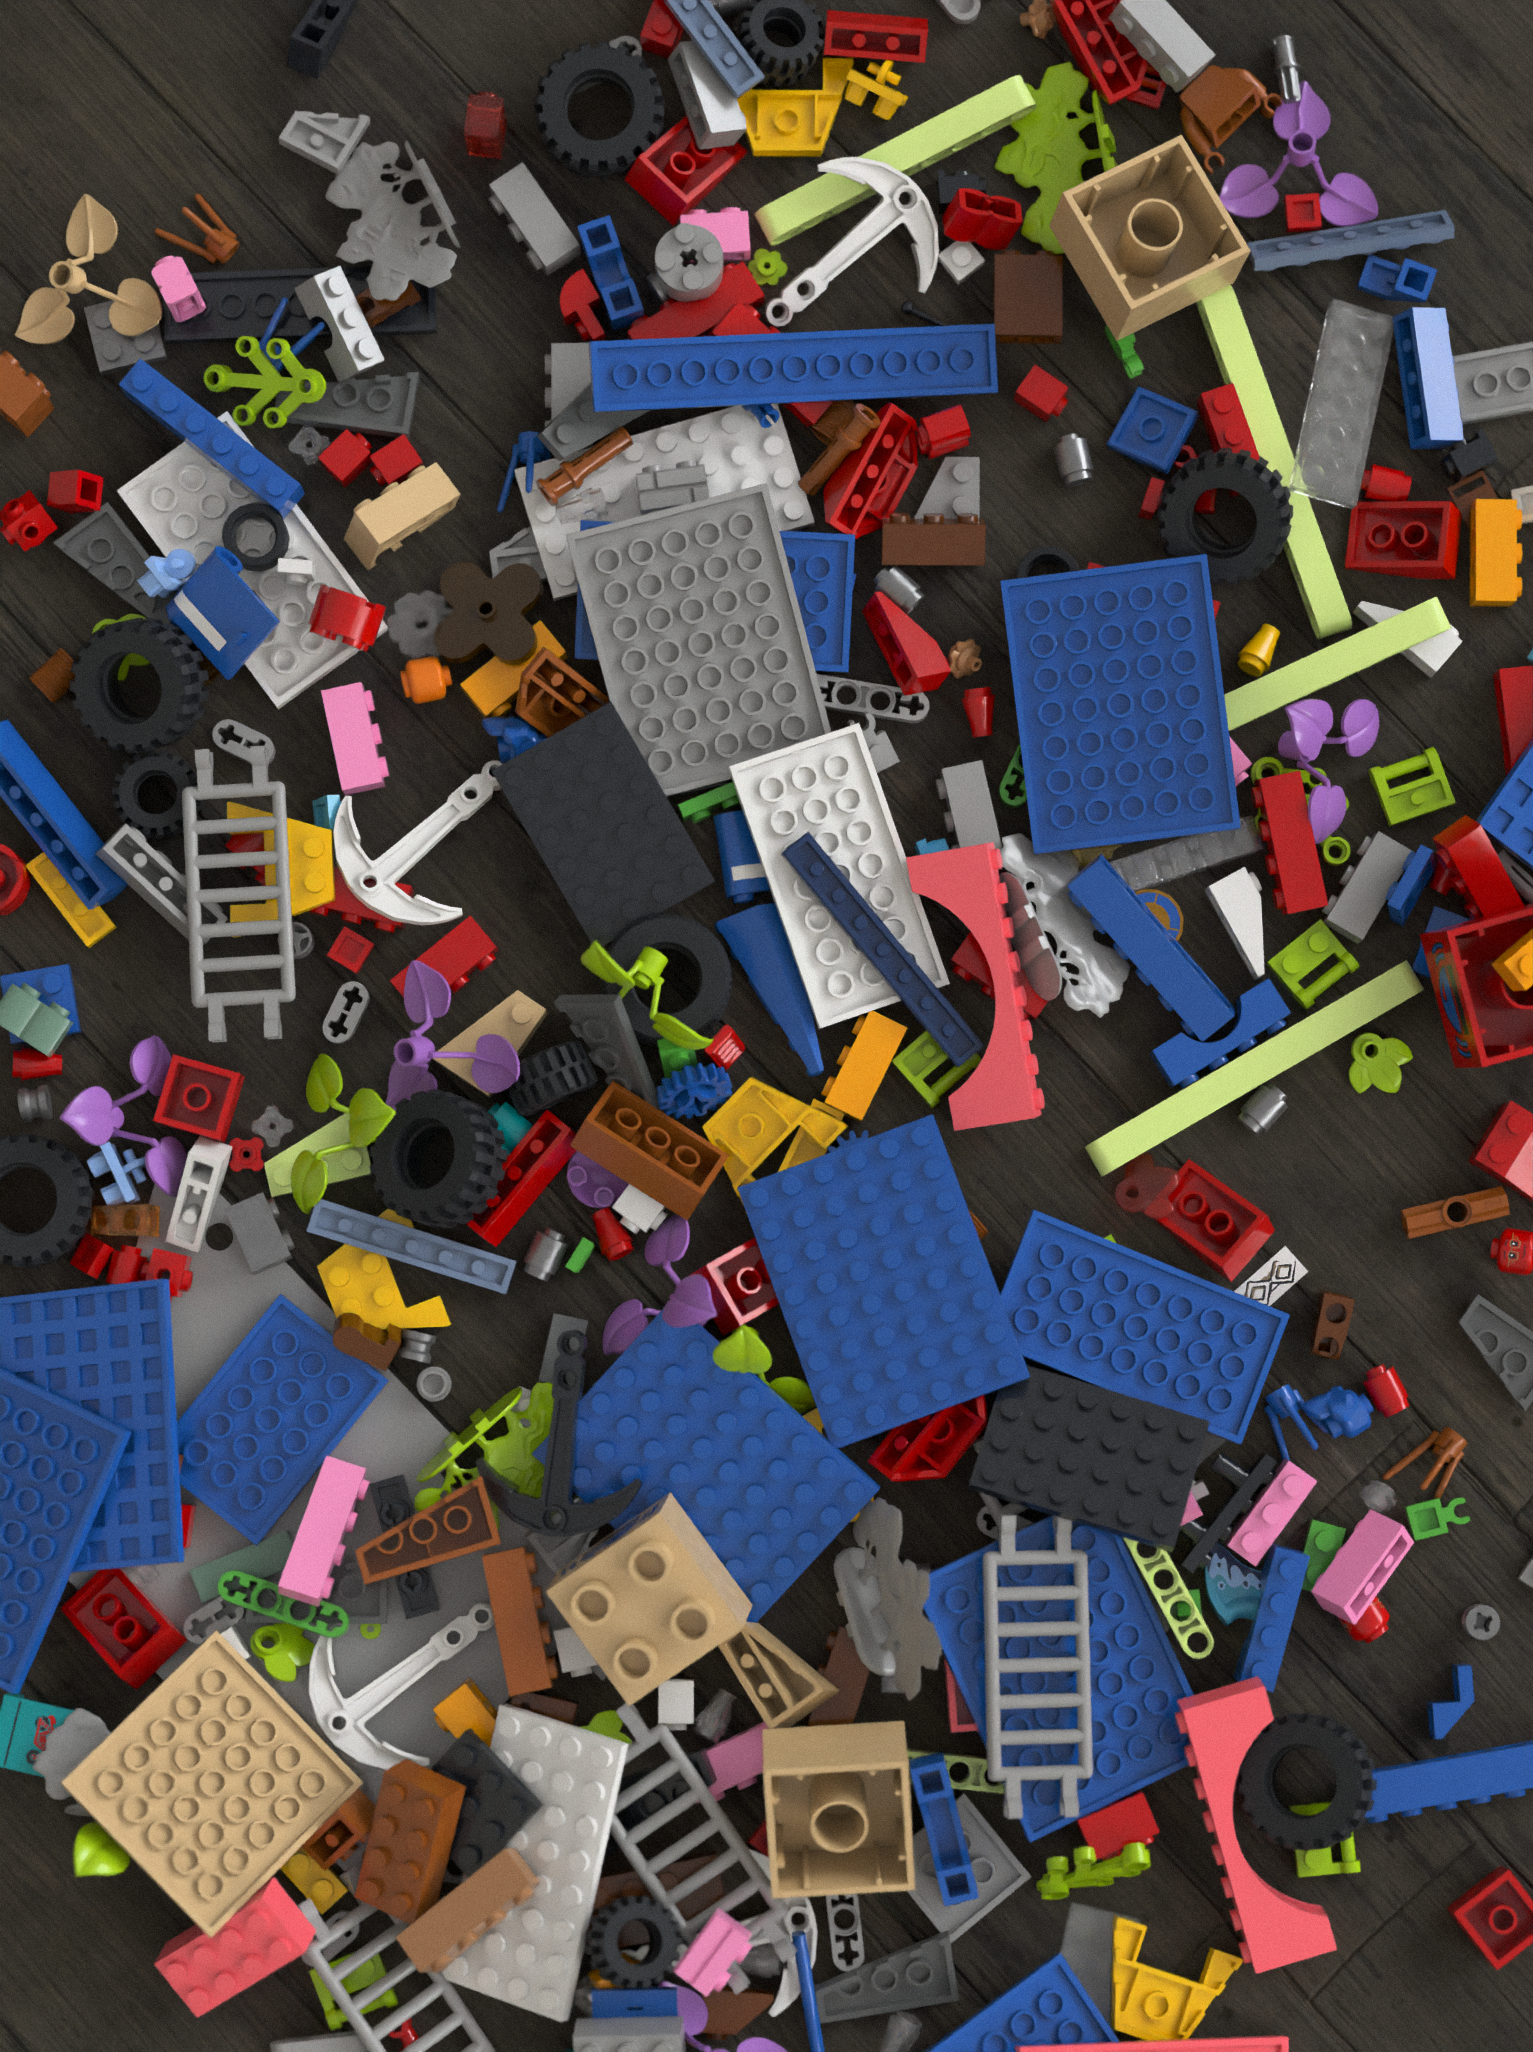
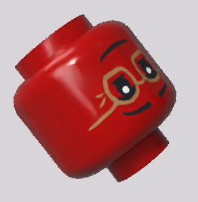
M1506 1228L1502 1231L1500 1239L1493 1238L1490 1258L1497 1259L1499 1271L1528 1276L1532 1273V1231Z
M1376 1595L1355 1625L1338 1617V1620L1354 1641L1364 1640L1367 1644L1388 1630L1387 1622L1390 1616Z

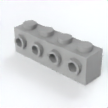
M124 824L96 852V855L189 940L186 875H181L171 866L172 862L166 855L158 850L155 851L146 843L145 836L139 830ZM217 903L201 904L202 924L225 923L228 918L222 913L223 910ZM202 938L203 945L206 944L210 938Z

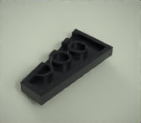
M705 1748L685 1754L707 1788L717 1781ZM667 1761L621 1777L617 1795ZM678 1771L615 1815L626 1832H628L691 1788L681 1772ZM610 1831L604 1859L620 1849Z

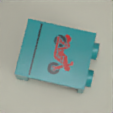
M10 1692L4 1694L0 1710V1767L45 1778V1776L33 1769L36 1756L46 1751V1737L56 1727L63 1725L65 1718L75 1710L25 1699L22 1694H12Z

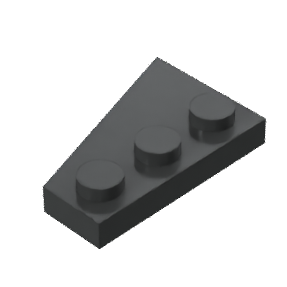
M1476 1294L1456 1323L1522 1411H1526L1533 1401V1332L1485 1298Z

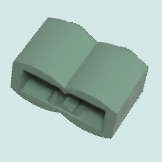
M12 983L0 1001V1026L45 1055L52 1057L74 1024V1022L67 1019L70 1012L52 1001L50 1006L39 1001L38 998L41 993L26 983H23L20 988Z

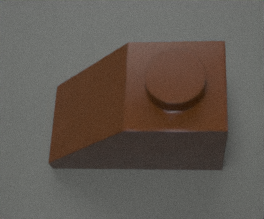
M724 1986L719 1993L713 1989L708 1997L702 1994V1999L708 2010V2019L705 2028L700 2033H706V2038L712 2040H727L728 2035H736L773 2003V1990L745 1988L736 1995L730 1986Z

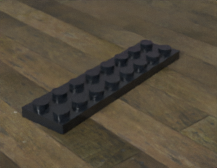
M372 266L341 267L355 297L369 288L366 279L370 274ZM336 267L190 273L206 305V309L204 312L181 323L176 322L163 298L164 341L166 344L237 341L241 336H253L257 340H261L283 297L288 299V303L270 340L273 338L301 339L320 322H323L325 327L314 338H332L330 327L323 318L317 316L310 320L308 319L294 288L313 276ZM411 279L410 281L420 295L421 300L411 307L407 305L395 314L389 315L378 325L371 327L370 330L373 336L437 334L436 286L430 288Z

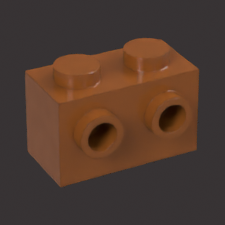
M358 1788L301 1847L324 1871L339 1858L345 1862L359 1848L356 1844L358 1840L362 1844L368 1840L376 1805Z

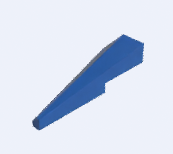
M775 903L757 905L717 921L714 924L716 932L718 934L721 933L731 948L730 954L734 960H739L749 976L748 982L774 1023L776 1025L779 1024L789 1039L788 1045L792 1051H797L807 1067V1075L809 1077L820 1075L824 1068L811 1006Z

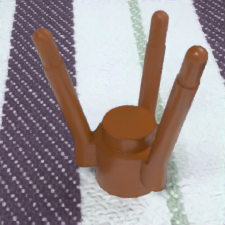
M200 194L194 196L195 200L218 229H211L187 207H183L182 212L208 235L204 241V245L208 247L207 250L157 228L155 230L156 235L205 257L212 264H215L217 260L225 264L240 245L236 240L237 235L226 227Z
M1444 1427L1441 1433L1434 1430L1427 1440L1383 1475V1479H1390L1434 1445L1431 1451L1438 1459L1421 1483L1420 1489L1426 1490L1444 1463H1449L1434 1494V1498H1441L1457 1463L1464 1455L1462 1451L1468 1442L1449 1427Z

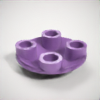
M576 1151L569 1161L567 1168L569 1187L574 1196L587 1206L600 1209L613 1207L629 1185V1183L579 1151Z

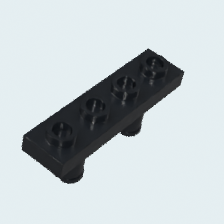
M1220 1452L1215 1457L1209 1468L1231 1484L1233 1492L1208 1524L1203 1525L1194 1519L1180 1526L1179 1533L1191 1541V1547L1178 1562L1179 1565L1190 1573H1193L1196 1568L1202 1571L1213 1557V1554L1209 1551L1215 1543L1219 1541L1222 1544L1232 1533L1234 1526L1231 1525V1522L1238 1513L1244 1516L1256 1500L1252 1495L1259 1486L1265 1488L1274 1478L1277 1472L1273 1467L1277 1461L1268 1454L1262 1453L1252 1467L1245 1470L1223 1452Z
M404 1474L369 1484L382 1533L387 1532L415 1515ZM429 1566L394 1576L406 1620L441 1610Z

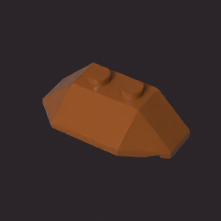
M542 647L521 673L515 712L547 737H550L610 701L609 697L549 649Z

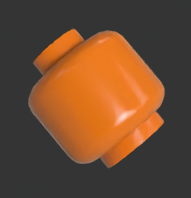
M436 656L409 660L405 664V670L400 671L405 697H411L412 701L416 704L443 699L446 696V686L452 685L448 665L441 666Z

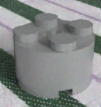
M689 223L679 224L668 231L660 239L655 251V270L660 287L668 296L681 302L703 300L711 296L719 287L723 277V250L718 239L709 230ZM683 261H695V266L689 264L687 267H683Z

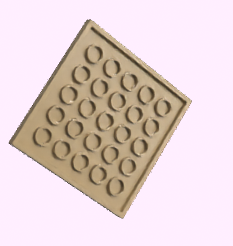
M216 1630L60 1784L184 1913L211 1938L363 1784V1781Z

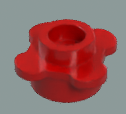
M254 1137L251 1140L234 1138L231 1140L229 1145L233 1148L232 1160L229 1165L233 1171L240 1172L242 1169H252L257 1172L263 1168L264 1161L262 1160L261 1150L264 1147V1143L260 1138ZM246 1151L250 1153L248 1158H245L243 1155Z

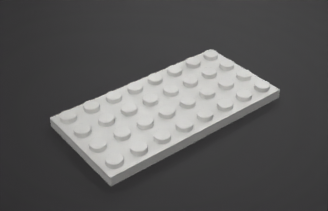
M771 404L780 415L776 423L766 415V418L772 424L769 428H763L750 411L743 409L742 406H733L631 436L634 442L632 446L588 475V477L583 479V484L578 490L573 488L558 499V504L555 506L550 505L541 494L536 485V480L547 478L559 469V464L563 461L572 462L590 448L577 451L560 462L557 458L534 464L532 491L530 493H527L525 490L526 466L515 469V477L547 576L553 601L577 595L578 580L566 535L580 532L581 520L618 522L641 516L636 474L642 473V468L647 466L661 465L662 470L676 468V464L682 461L693 460L696 461V465L704 464L709 498L767 483L779 531H796L813 526L815 522L806 493L798 485L801 477L778 404Z
M228 411L217 418L253 446ZM185 442L117 490L118 494L164 556L167 557L175 549L188 550L195 558V571L216 546L224 547L222 540L223 525L230 513L246 504H263ZM297 504L284 519L290 537L288 551L284 559L313 560L316 566L315 581L306 580V585L287 584L285 582L286 579H281L277 572L278 564L272 569L255 572L243 569L238 574L251 589H254L264 604L280 620L279 624L244 663L278 710L360 651L342 643V636L337 635L336 640L333 641L309 631L311 625L308 624L321 584L367 599ZM252 518L239 526L235 540L237 547L242 553L249 557H260L272 550L276 540V533L268 521L261 518ZM383 620L376 638L389 630Z
M859 723L729 766L728 769L818 1029L901 1000L780 855L807 832L821 846L937 988L950 984L920 896L912 892L906 856Z
M509 1704L499 1705L490 1749L543 1804L541 1809L509 1841L505 1848L517 1849L540 1884L532 1890L534 1895L527 1902L518 1907L514 1906L500 1924L484 1933L473 1946L463 1952L442 1971L445 1980L560 2022L569 2020L586 1942V1931L589 1928L628 1748L627 1743ZM464 1872L461 1884L468 1879V1876Z

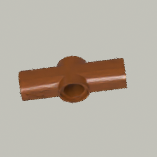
M1503 1186L1400 1210L1401 1223L1407 1239L1510 1215L1509 1202ZM1451 1203L1458 1204L1462 1209L1463 1215L1459 1222L1452 1221L1447 1215V1209Z

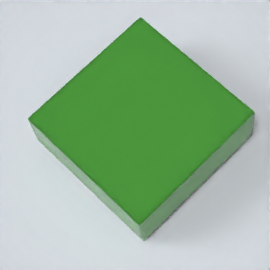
M583 1237L565 1267L576 1274L580 1273L595 1249V1244Z

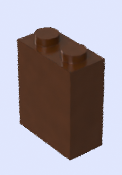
M1005 250L1001 252V255L995 254L993 261L992 324H995V342L1007 344H1060L1063 318V255H1055L1052 251H1037L1034 255H1021V252L1017 250Z

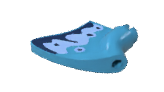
M1216 1542L1209 1551L1213 1554V1557L1204 1568V1582L1209 1603L1216 1616L1225 1626L1239 1618L1254 1621L1260 1597L1262 1571L1245 1566L1221 1544Z

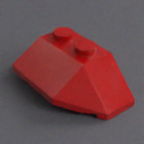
M1050 0L1059 30L1084 76L1088 78L1090 87L1093 90H1097L1098 95L1109 106L1139 91L1148 61L1139 55L1136 47L1125 35L1117 31L1114 23L1109 19L1121 0Z
M887 403L875 413L880 419V425L868 432L862 440L863 445L860 449L851 451L833 472L824 488L825 522L842 534L855 535V539L882 528V518H889V514L894 513L918 467L915 435L916 420L893 403Z
M984 1395L893 1428L868 1459V1462L893 1482L945 1478L988 1424Z

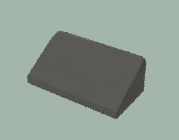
M553 1313L538 1381L553 1384L555 1360L560 1356L557 1349L559 1336L569 1330H579L585 1335L588 1325L587 1320ZM572 1337L569 1341V1345L573 1350L579 1348L580 1343L577 1338ZM568 1372L566 1374V1381L568 1384L573 1385L576 1377L572 1372Z

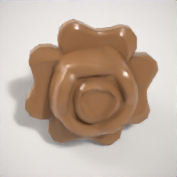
M1034 0L1029 6V12L1020 15L1021 25L1030 26L1033 29L1034 36L1041 39L1046 38L1047 32L1053 28V24L1056 21L1052 6L1047 4L1046 0Z
M971 638L965 642L958 641L949 651V667L951 673L957 679L963 675L970 676L973 671H978L982 666V661L979 659L981 647L975 644V641Z

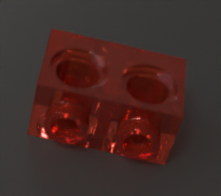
M479 92L478 95L469 94L464 128L468 155L502 159L507 118L503 98H498V95L494 93Z

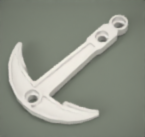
M842 157L818 164L819 172L839 174L862 185L867 183L881 196V201L814 266L804 269L781 290L780 298L771 299L766 304L764 309L765 318L775 326L788 324L792 319L793 312H801L827 289V285L831 280L900 223L905 225L915 242L911 244L917 266L919 292H926L936 270L939 256L938 225L928 199L910 177L887 163L861 157ZM902 192H908L910 195V201L905 205H902L899 201V196ZM805 282L809 288L808 292L805 295H799L797 287L800 283ZM776 305H780L783 308V314L779 318H774L772 315V309Z
M497 760L487 762L483 766L481 774L472 775L448 796V800L443 806L374 861L368 858L360 846L361 838L352 812V796L345 795L335 819L333 839L337 866L347 887L355 897L367 908L397 922L434 925L461 917L463 915L462 908L438 904L417 894L413 899L398 888L395 883L460 821L469 819L492 798L493 791L502 789L496 778L489 774V771L504 763ZM472 790L477 796L474 799H468L464 793ZM366 879H373L376 882V886L368 888L363 882Z
M487 1603L473 1605L468 1612V1616L457 1617L433 1635L427 1645L348 1699L342 1697L333 1679L337 1675L332 1656V1638L320 1635L310 1661L309 1695L317 1721L324 1733L335 1746L360 1763L384 1770L405 1759H409L421 1766L429 1765V1758L405 1753L385 1741L380 1744L365 1729L364 1724L441 1661H448L475 1641L478 1632L491 1629L495 1623L492 1607ZM479 1610H484L488 1613L489 1618L485 1623H478L475 1619V1614ZM328 1625V1631L332 1632L334 1627ZM456 1631L460 1635V1641L455 1645L448 1643L446 1639L448 1633ZM338 1716L346 1720V1726L342 1730H336L332 1725L334 1718Z
M749 1849L771 1882L769 1858L761 1852ZM808 1896L781 1898L787 1906L788 1913L777 1923L791 1942V1934L793 1932L805 1931L812 1969L816 1956L817 1925ZM796 1912H800L805 1916V1921L801 1925H796L791 1920L792 1915ZM762 1914L742 1919L737 1922H739L742 1926H746ZM763 1931L749 1940L748 1943L756 1946L770 1943V1940ZM683 1942L682 1945H677L676 1952L681 1953L679 1961L688 1950ZM650 1943L642 1944L637 1951L623 1949L619 1953L625 1952L634 1961L636 1959L641 1961L646 1956ZM795 1955L787 1960L788 1965H783L780 1988L768 2012L772 2017L785 2010L801 1992ZM673 1961L671 1965L675 1967L679 1961Z

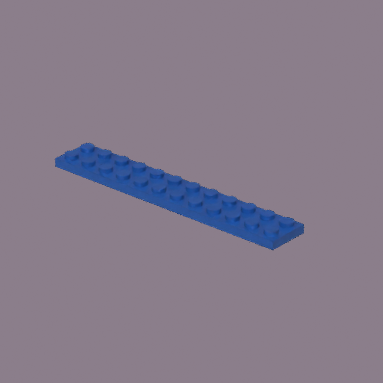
M995 324L591 341L588 343L593 413L998 393Z

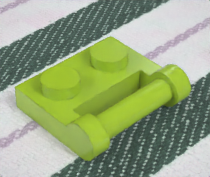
M1434 747L1425 749L1423 754L1383 768L1376 766L1368 770L1370 780L1376 789L1389 827L1456 803L1440 758ZM1425 767L1430 769V776L1389 790L1387 780Z
M1321 919L1266 963L1305 1010L1314 1005V999L1346 973L1352 974L1360 967L1356 959L1343 947ZM1333 954L1339 962L1306 989L1302 988L1298 983L1299 980Z
M925 1031L891 1062L915 1088L924 1101L933 1108L940 1102L938 1098L972 1068L976 1069L982 1059L975 1053L958 1068L955 1066L929 1088L923 1079L948 1057Z
M1332 1801L1289 1805V1810L1304 1816L1315 1815L1325 1810ZM1353 1832L1350 1838L1340 1842L1342 1861L1332 1862L1331 1847L1315 1850H1294L1297 1877L1360 1872V1860H1356Z
M355 1952L330 1961L328 1964L333 1969ZM380 1952L340 1981L348 1994L372 1985L387 1974ZM314 1968L310 1969L309 1973L331 2031L341 2028L342 2023L348 2021L341 2008L337 2010L334 2002L335 1999ZM390 1988L361 2009V2014H366L385 2005L387 2008L397 2005L398 2000L394 1988Z

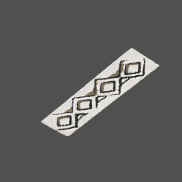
M1284 1246L1234 1292L1270 1306L1308 1271L1289 1249Z

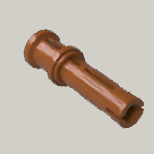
M857 403L853 408L854 413L846 423L836 428L835 438L812 464L801 480L798 481L799 487L805 493L815 496L851 451L860 449L863 445V438L872 428H877L880 425V419L870 408Z
M620 426L577 459H574L572 462L563 461L559 464V469L545 479L539 478L536 480V485L548 503L555 506L558 504L560 497L573 488L578 490L583 484V479L632 446L634 442L625 428Z

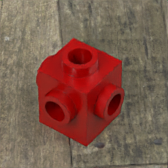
M30 490L18 499L9 501L3 507V510L0 511V519L4 524L0 527V531L11 545L18 542L24 552L31 547L40 545L46 536L58 528Z
M153 1248L151 1260H145L140 1281L163 1279L164 1273L169 1271L170 1302L173 1296L182 1298L183 1291L189 1292L193 1280V1272L189 1271L192 1257Z

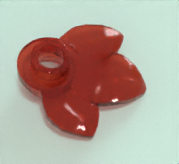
M1141 1154L1126 1166L1125 1180L1119 1183L1115 1191L1116 1202L1121 1209L1127 1212L1141 1211L1153 1219L1166 1217L1174 1213V1207L1167 1197L1176 1189L1181 1175L1179 1172L1168 1167L1154 1168L1151 1154ZM1129 1190H1136L1139 1195L1136 1198H1129L1126 1193Z

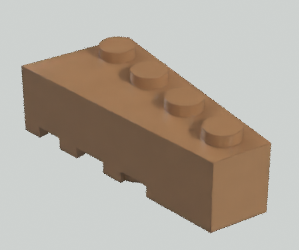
M505 1848L400 1933L396 1939L419 1972H434L436 1974L444 1971L463 1952L473 1946L484 1933L500 1924L514 1906L518 1907L527 1902L534 1895L532 1890L540 1882L517 1849Z

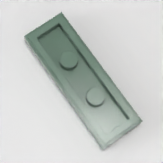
M287 1530L260 1541L257 1546L255 1544L189 1570L201 1602L204 1603L221 1596L218 1591V1582L226 1572L240 1571L262 1579L284 1570L293 1546L289 1531ZM235 1578L233 1583L227 1582L225 1587L230 1592L242 1587L239 1584L240 1578Z

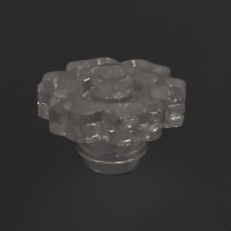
M429 590L422 592L419 597L411 592L405 594L403 599L397 600L394 604L396 614L388 618L390 639L393 642L399 643V649L404 656L418 659L425 657L427 654L428 656H436L438 658L441 655L434 644V632L438 624L450 615L453 609L446 608V601L443 596L434 594ZM425 621L429 623L427 627L417 629V625L420 622Z

